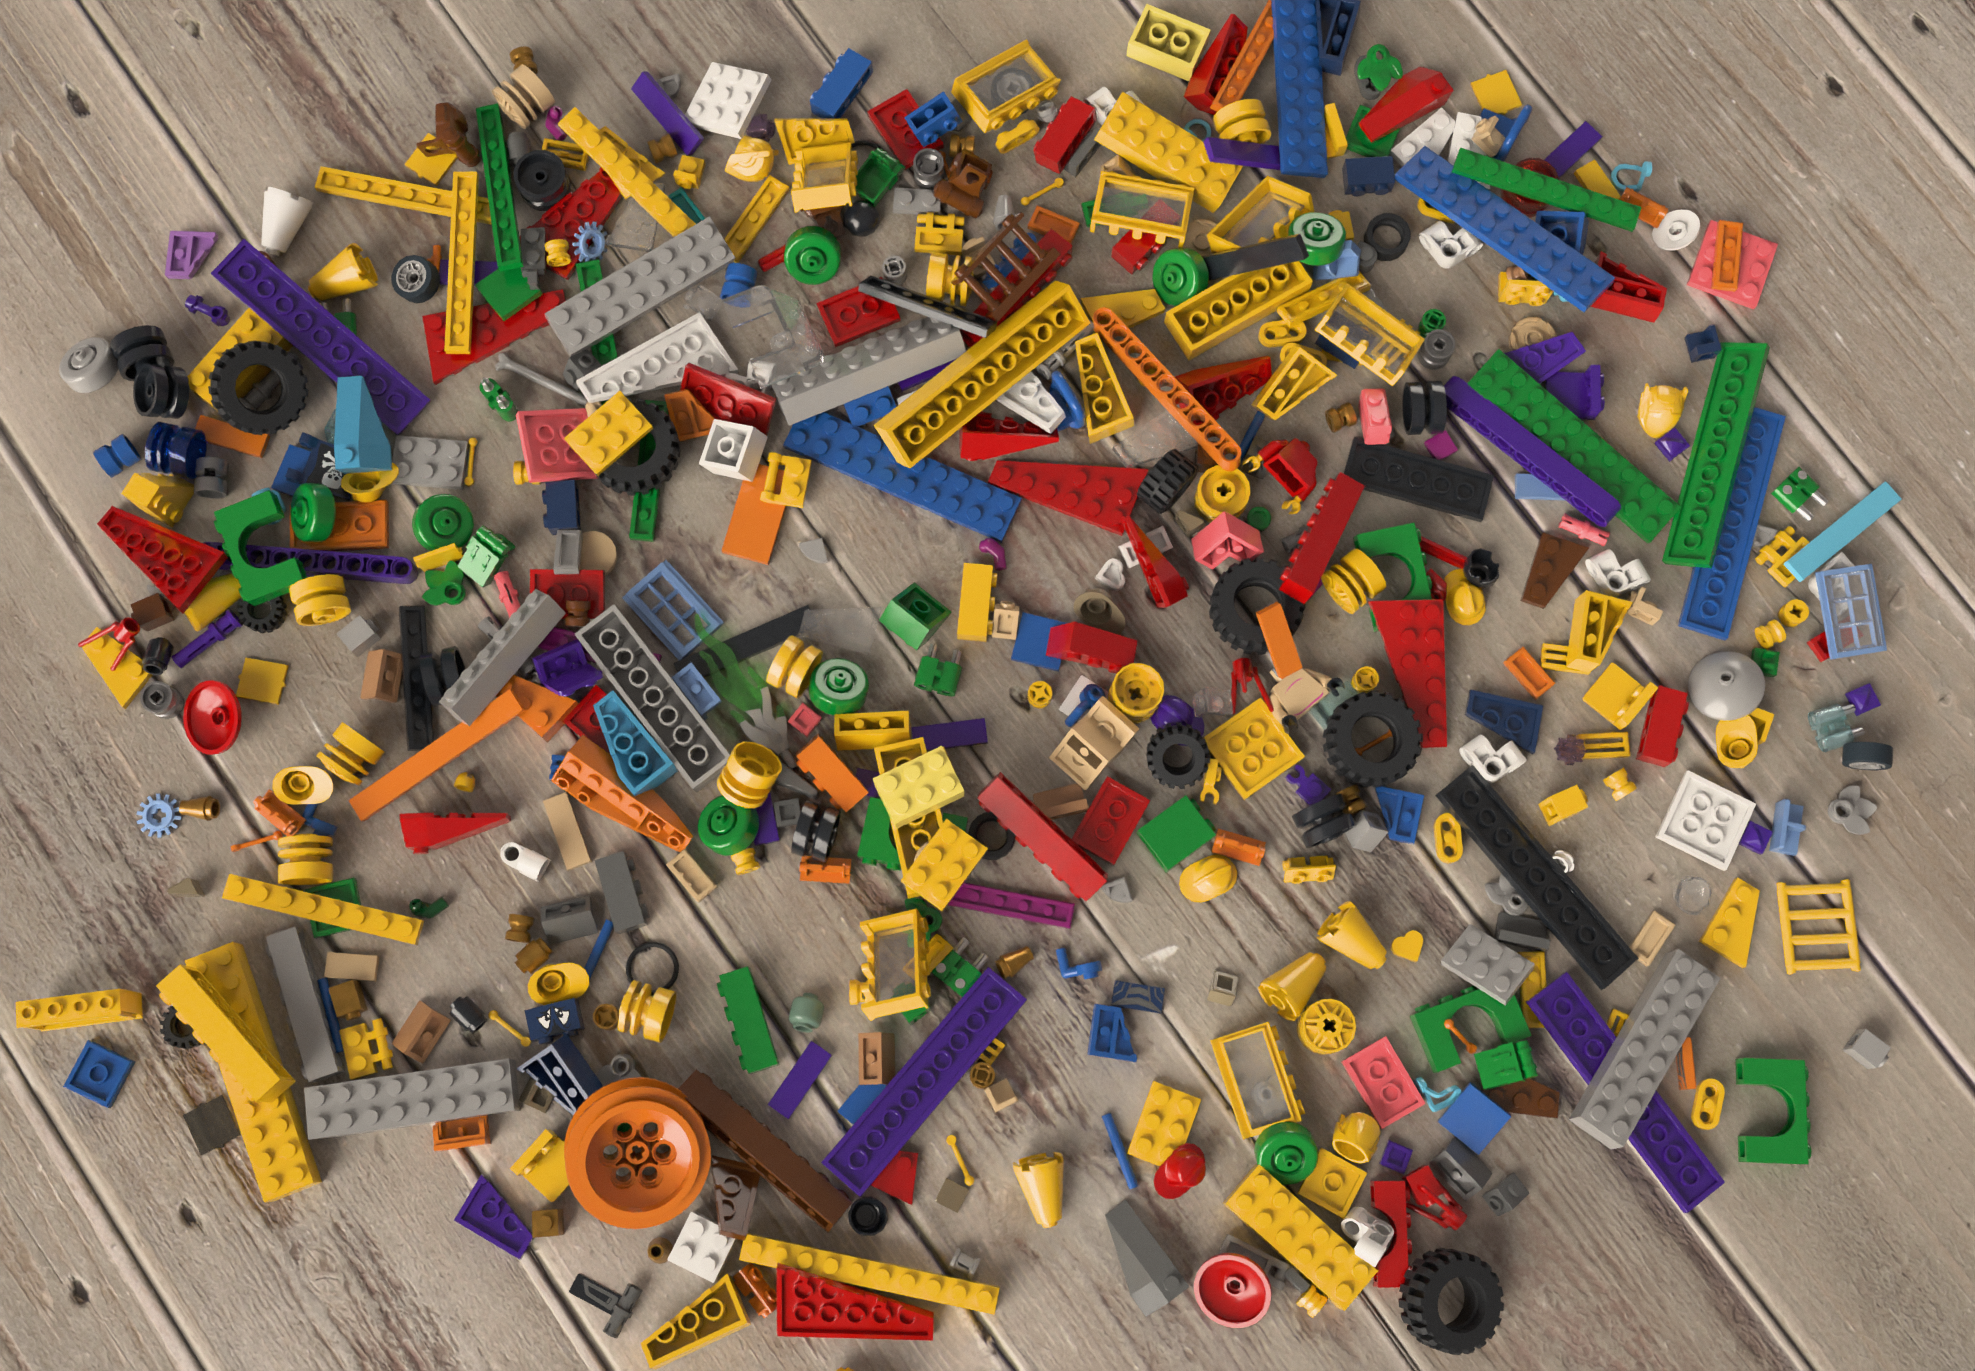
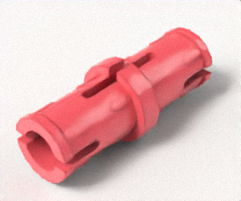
M1564 513L1561 518L1562 522L1558 525L1559 528L1577 534L1580 539L1586 538L1603 547L1607 542L1606 538H1609L1610 532L1590 525L1591 522L1587 520L1583 522Z
M502 571L494 575V580L500 592L499 599L504 603L510 618L520 607L519 593L514 589L508 571Z

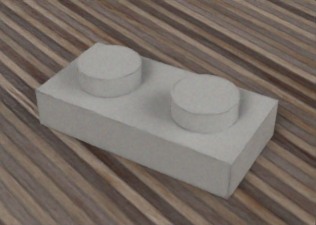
M895 188L893 213L917 215L934 212V215H940L941 202L933 196L934 190Z

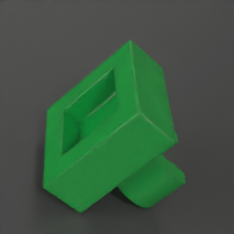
M1756 647L1752 649L1751 659L1760 667L1763 675L1768 677L1777 676L1780 652Z

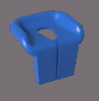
M1525 105L1518 117L1514 119H1509L1485 108L1480 114L1481 119H1489L1496 116L1499 120L1495 128L1505 137L1498 153L1493 156L1494 159L1506 160L1522 127L1530 117L1532 112L1531 105Z
M1054 371L1052 373L1049 393L1062 408L1066 416L1057 426L1058 432L1069 426L1076 429L1081 428L1086 424L1085 412L1061 372Z

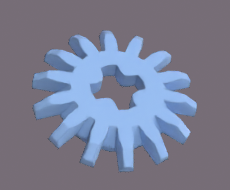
M585 222V230L582 226L579 227L581 236L577 233L574 234L579 239L578 242L573 243V246H579L574 251V254H579L578 260L581 262L583 259L585 262L590 261V259L593 261L596 260V257L601 260L603 258L601 255L602 251L607 252L608 250L604 248L605 244H609V240L604 238L607 235V231L601 233L600 231L603 226L599 225L596 228L597 222H592L591 226L589 222ZM592 238L594 246L588 248L586 240Z
M160 793L156 794V800H153L151 796L147 797L148 805L143 802L140 804L145 809L143 812L137 811L136 815H141L143 818L138 820L137 824H145L141 829L142 832L150 829L148 836L152 837L157 831V838H162L163 830H165L167 835H170V826L175 829L178 828L173 821L181 820L182 817L175 816V813L179 812V807L173 808L177 803L176 799L169 803L170 795L166 794L164 800H162ZM158 809L166 813V817H163L160 823H158L157 819L153 818V814H157Z

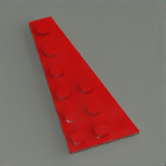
M602 167L599 168V172L592 178L583 181L576 191L570 192L546 211L539 221L527 227H545L546 242L555 239H563L568 242L569 249L567 253L570 255L571 262L560 267H552L547 264L548 270L567 280L574 273L576 264L581 262L578 260L579 254H574V251L579 247L573 246L574 242L579 241L574 234L577 233L581 236L579 227L582 226L585 230V222H589L590 226L592 222H597L596 228L599 225L604 226L623 196ZM592 238L586 240V243L588 244V248H589V247L592 245V243H593V242H592Z
M564 290L542 293L540 297L505 321L500 318L489 303L473 306L471 354H446V311L422 316L433 383L437 385L443 382L442 379L452 374L460 373L463 368L474 362L478 363L505 349L517 339L521 338L522 340L534 330L550 325L545 317V313L566 301Z
M997 460L988 484L1122 536L1125 528L1121 517L1131 515L1138 498V488L1149 469Z
M111 506L97 523L100 529L182 614H184L228 558L223 551L114 506Z
M1443 599L1368 601L1370 609L1373 611L1378 631L1381 633L1385 645L1384 648L1396 681L1399 683L1403 694L1402 698L1407 708L1411 707L1414 710L1415 714L1412 715L1414 720L1420 721L1421 727L1418 728V732L1423 734V741L1419 743L1420 747H1447Z
M777 1263V1336L933 1341L934 1312Z

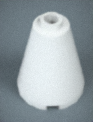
M266 187L264 191L261 246L266 247L265 252L279 256L280 252L286 253L310 212L313 202L300 196L298 198L291 195L292 193L280 189Z

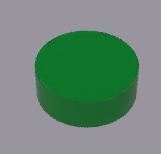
M1254 507L1249 511L1246 522L1262 532L1269 527L1271 514L1264 507Z

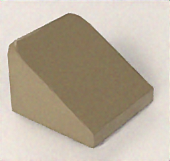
M1181 510L1176 512L1174 519L1188 538L1201 530L1205 523L1203 520Z
M186 878L167 890L168 894L177 897H205L199 882L191 878Z
M1214 970L1207 1000L1232 1006L1239 977Z
M530 1077L519 1100L530 1107L546 1113L554 1095L544 1087L542 1089L535 1084L537 1081Z
M946 1178L935 1202L958 1213L969 1189Z

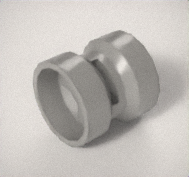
M899 256L886 258L882 265L884 280L899 286L902 285L907 277L904 260Z

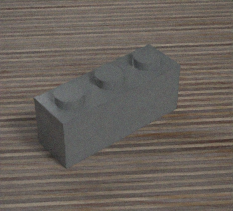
M622 851L594 860L615 932L622 934L647 926L646 919L650 918L646 903L642 904L639 895L643 894L640 881L635 880L632 871H635L636 867L632 856L628 857Z

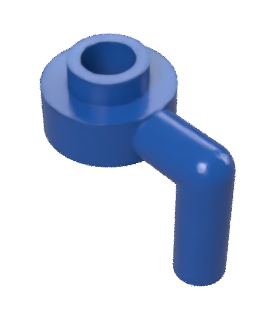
M1095 684L1086 685L1079 695L1081 703L1066 718L1065 724L1068 727H1072L1088 709L1091 710L1098 699L1102 696L1106 698L1103 689Z
M307 804L302 815L306 819L304 824L315 829L313 834L334 836L338 827L314 818L313 815L318 804Z
M1066 948L1056 950L1063 978L1067 979L1083 975L1085 980L1099 977L1098 971H1102L1101 961L1070 967Z

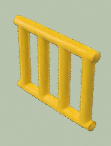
M1849 879L1833 884L1786 885L1783 882L1776 883L1787 974H1794L1797 970L1851 968V971L1855 972L1861 971L1852 889ZM1842 894L1843 908L1789 910L1788 895ZM1845 919L1846 933L1792 935L1791 920ZM1848 944L1849 958L1795 960L1794 945Z

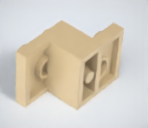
M1102 696L1088 714L1070 729L1049 758L1086 791L1100 773L1119 756L1139 731V728Z

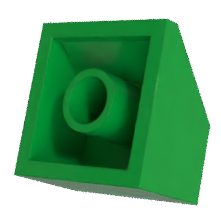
M914 582L891 599L879 621L887 629L902 638L907 645L918 650L929 641L952 612Z

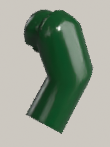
M440 897L433 903L413 899L409 904V909L413 915L425 919H431L449 907L443 897Z

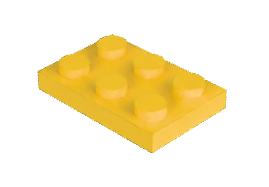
M619 391L564 439L592 471L599 476L653 429V426Z
M946 819L903 876L901 882L943 912L985 855L988 848Z
M1153 1081L1127 1154L1161 1166L1178 1146L1186 1143L1201 1099Z

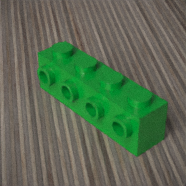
M746 966L719 975L721 982L717 983V988L720 996H725L728 1006L724 1007L728 1022L732 1021L735 1028L734 1031H731L735 1046L740 1045L742 1055L738 1057L742 1070H747L748 1074H754L780 1065L751 968Z

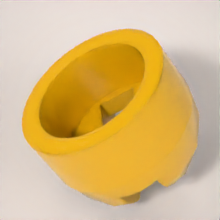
M461 772L455 780L454 787L461 791L473 792L476 780L474 775L470 774L467 777V772Z

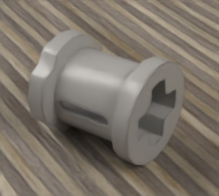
M957 1248L948 1269H955L971 1280L981 1259H974Z

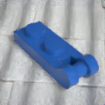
M1027 233L1031 237V239L1036 243L1035 235L1033 233ZM1016 237L1013 242L1014 247L1010 249L1022 260L1029 250ZM1001 255V262L998 265L994 264V266L1006 278L1014 267ZM986 272L988 276L982 283L988 289L998 286L999 284Z

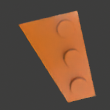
M513 675L496 695L498 698L509 689L513 690L525 709L518 717L547 743L565 724L563 720L579 704L576 700L566 696H559L545 687Z
M819 733L796 752V757L799 759L796 762L804 773L811 772L815 777L813 783L821 792L826 789L832 796L829 801L836 809L840 810L842 808L847 812L869 793L866 787L843 763L836 752L828 746Z

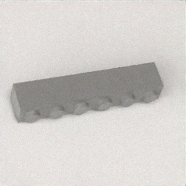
M535 589L526 597L525 602L510 616L501 630L495 633L489 644L478 653L477 658L461 673L459 679L445 692L439 703L457 720L470 726L566 613L548 594Z
M292 927L266 936L268 942L265 945L268 957L273 959L275 966L272 969L273 976L281 986L282 992L279 993L283 1006H286L289 1016L286 1017L290 1030H293L296 1040L293 1043L297 1054L301 1055L303 1064H301L303 1077L308 1079V1082H319L344 1073L345 1070L340 1054L335 1053L336 1048L332 1041L317 976L303 929Z

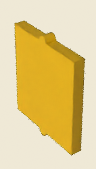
M1506 70L1493 75L1487 74L1485 78L1470 84L1482 111L1485 108L1499 115H1506L1508 111L1522 106Z
M428 133L422 142L433 140L436 137ZM428 146L426 148L429 150H437L439 147ZM416 148L404 165L417 173L419 178H425L437 186L458 157L456 154L426 157Z
M453 543L413 558L417 568H421L426 572L447 565L450 560L454 562L461 560L464 554L462 548H458Z
M245 658L242 673L238 676L240 681L236 696L279 705L282 690L286 687L284 682L289 666Z

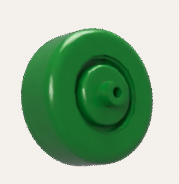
M1310 212L1298 216L1290 224L1288 236L1301 233L1309 257L1300 260V262L1313 266L1327 265L1336 261L1343 253L1346 231L1342 223L1335 217L1321 212Z
M806 226L796 230L790 235L785 245L784 263L786 269L793 278L804 284L818 285L829 281L836 275L841 263V247L837 238L827 229L818 226Z
M1183 247L1167 250L1158 257L1154 264L1152 280L1158 296L1165 303L1178 306L1207 289L1209 273L1203 257L1195 250Z
M303 483L294 492L291 501L290 518L293 531L299 540L304 542H323L329 538L333 531L336 519L335 500L331 490L324 484Z
M437 494L424 500L416 508L412 519V528L417 541L429 551L453 543L460 548L472 536L474 519L470 508L463 500L450 494Z
M843 658L828 659L818 664L811 673L809 682L810 699L819 710L826 714L835 716V714L855 713L862 708L867 699L869 689L868 676L853 661Z
M723 795L716 797L706 805L698 821V834L702 842L715 853L724 856L734 855L745 850L753 842L759 829V816L755 808L737 806L728 801Z
M1289 1121L1273 1124L1263 1130L1256 1140L1254 1153L1257 1165L1262 1166L1282 1185L1301 1182L1310 1176L1316 1168L1318 1149L1311 1132L1301 1124Z

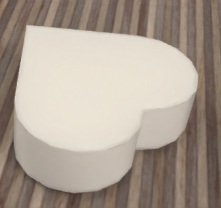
M1116 558L1109 559L1095 579L1113 591L1121 590L1125 585V576L1122 574V562Z

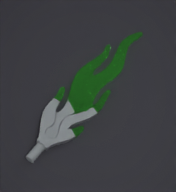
M695 614V628L699 638L719 656L727 672L726 678L720 673L711 655L704 651L699 652V655L708 664L716 689L728 702L747 713L755 722V727L750 725L741 714L734 710L730 711L731 716L738 722L746 737L752 742L767 747L776 753L777 756L780 755L791 770L795 769L798 765L788 750L787 722L782 707L780 705L776 706L777 718L775 721L772 716L771 695L764 680L749 666L747 671L758 688L750 684L742 674L732 649L708 634L702 626L699 614Z

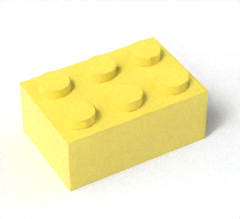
M1146 4L1128 42L1127 56L1190 81L1208 45L1211 30Z
M942 746L873 778L875 788L895 829L964 797V789Z

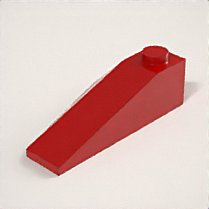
M1418 67L1404 74L1401 79H1398L1358 125L1372 143L1444 106L1454 90L1441 72Z
M987 412L978 413L960 428L959 433L960 458L968 461L985 460L1059 442L1057 427L1050 434L1030 421L1020 424L1014 421L1012 417L1007 416L1004 420L992 418V413Z

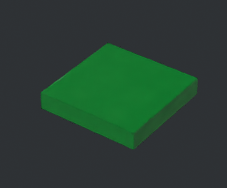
M1360 104L1346 135L1348 144L1346 149L1365 157L1389 156L1400 128L1371 143L1358 125L1371 108Z
M521 267L502 272L497 269L475 284L479 293L503 321L542 295L540 289L530 290L527 277L522 276Z
M356 878L305 889V892L361 905ZM310 920L313 938L315 939L351 930Z

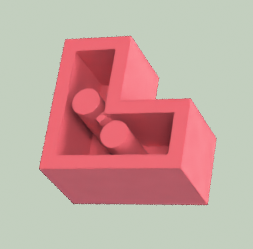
M1225 511L1191 539L1195 560L1212 570L1229 556L1240 562L1246 558L1253 561L1264 552L1260 531Z

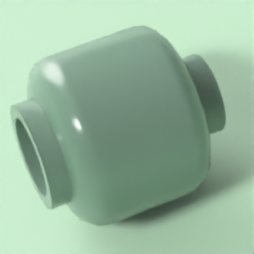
M804 993L803 996L794 998L789 1013V1021L793 1024V1028L805 1033H810L813 1029H817L822 1021L824 1005L818 1000V996L812 993Z

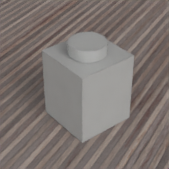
M361 615L336 633L348 649L357 657L381 639L376 633L379 630L376 624L370 618L365 620Z
M1860 1029L1855 1031L1842 1050L1866 1069L1880 1068L1886 1063L1889 1058L1887 1053L1891 1047L1869 1030Z

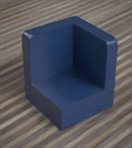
M1714 324L1709 325L1703 332L1687 334L1685 336L1691 363L1714 359L1722 350Z

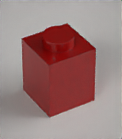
M1422 1165L1401 1177L1405 1181V1185L1409 1186L1410 1194L1417 1205L1425 1204L1426 1207H1429L1436 1203L1421 1189L1422 1185H1425L1436 1196L1444 1193L1428 1165Z

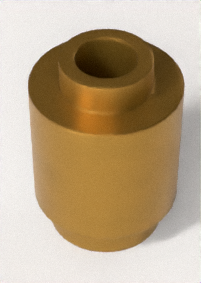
M539 937L536 941L533 939L515 955L518 960L514 963L524 974L527 971L532 974L550 958L549 955L553 951Z

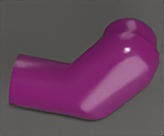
M552 106L547 113L545 126L556 140L563 141L567 134L558 126V123L562 120L563 111L559 106Z
M993 538L982 540L979 544V549L981 552L990 553L993 556L995 570L1007 569L1004 548Z

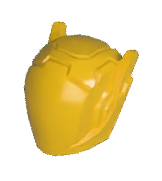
M745 135L741 138L735 153L731 154L725 172L747 182L761 181L770 174L774 164V156L779 155V151L773 150L771 145L763 139Z
M1648 383L1645 384L1644 392L1641 393L1637 417L1641 427L1650 437L1661 438L1678 423L1688 393L1687 387L1679 390L1667 385L1649 387Z
M1351 1113L1346 1118L1345 1115L1341 1114L1338 1122L1335 1124L1332 1146L1338 1154L1355 1163L1369 1162L1377 1150V1144L1380 1139L1381 1131L1379 1125L1374 1118L1365 1113Z

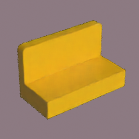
M1335 103L1327 104L1324 108L1327 159L1344 155L1348 144Z

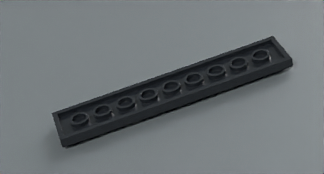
M1473 765L1435 795L1600 990L1609 986L1639 959Z

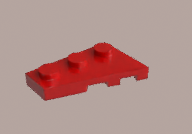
M899 1151L871 1186L912 1205L918 1153Z

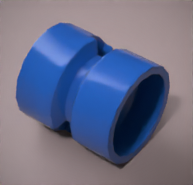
M741 263L728 264L725 274L727 282H724L720 298L732 305L749 306L752 299L751 288L755 286L757 271Z
M124 434L111 440V446L104 445L93 451L96 460L111 478L121 473L124 465L131 467L142 460L134 445Z

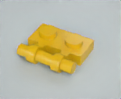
M934 212L917 214V223L926 224V227L916 226L915 252L962 255L963 230L954 229V227L964 226V217L955 216L953 213H948V216L934 215ZM934 224L947 225V228H933Z
M1787 526L1783 531H1779L1775 535L1774 540L1769 545H1764L1759 551L1760 554L1755 558L1759 565H1763L1767 560L1773 563L1767 571L1784 588L1795 579L1784 563L1810 543L1803 536L1795 542L1791 538L1795 533L1791 526ZM1781 546H1785L1788 550L1780 556L1776 551Z
M382 1018L372 1020L374 1030L368 1032L366 1023L339 1030L350 1080L378 1073L377 1062L382 1063L383 1070L393 1068L391 1060L393 1053L388 1047L386 1038L388 1031L387 1027L383 1025ZM375 1039L379 1050L377 1054H373L371 1041Z

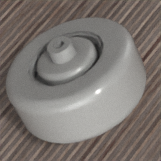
M99 337L87 338L78 342L66 352L60 362L59 373L61 378L74 391L90 393L104 387L114 378L119 370L117 366L118 360L114 357L108 341Z

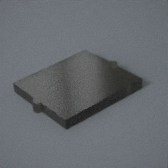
M223 1095L207 1103H200V1107L183 1115L201 1156L216 1148H223L224 1144L241 1136Z

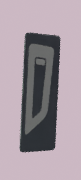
M581 1274L576 1276L569 1290V1293L610 1315L614 1311L612 1309L614 1304H618L622 1297Z

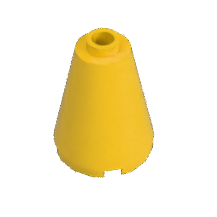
M351 243L309 280L308 290L315 299L318 298L323 301L374 288L378 285L375 283L378 281V276L369 257L363 258L359 253L363 249L356 243Z
M233 573L211 578L184 612L195 631L198 632L204 629L241 598L239 593L241 585L239 579H236Z
M1351 901L1341 904L1338 907L1341 911L1336 915L1331 913L1323 922L1317 932L1319 935L1317 939L1368 969L1380 968L1387 959L1385 957L1387 951L1356 905Z
M1306 953L1262 980L1261 985L1258 987L1261 997L1269 1007L1274 1004L1279 1009L1277 1012L1279 1016L1289 1021H1295L1301 1015L1326 971V961L1318 953Z
M1053 1152L1054 1157H1047L1046 1153H1039L1019 1159V1165L1015 1162L1012 1163L1015 1175L1036 1222L1042 1224L1045 1228L1056 1226L1058 1224L1057 1221L1062 1219L1064 1159L1062 1153Z

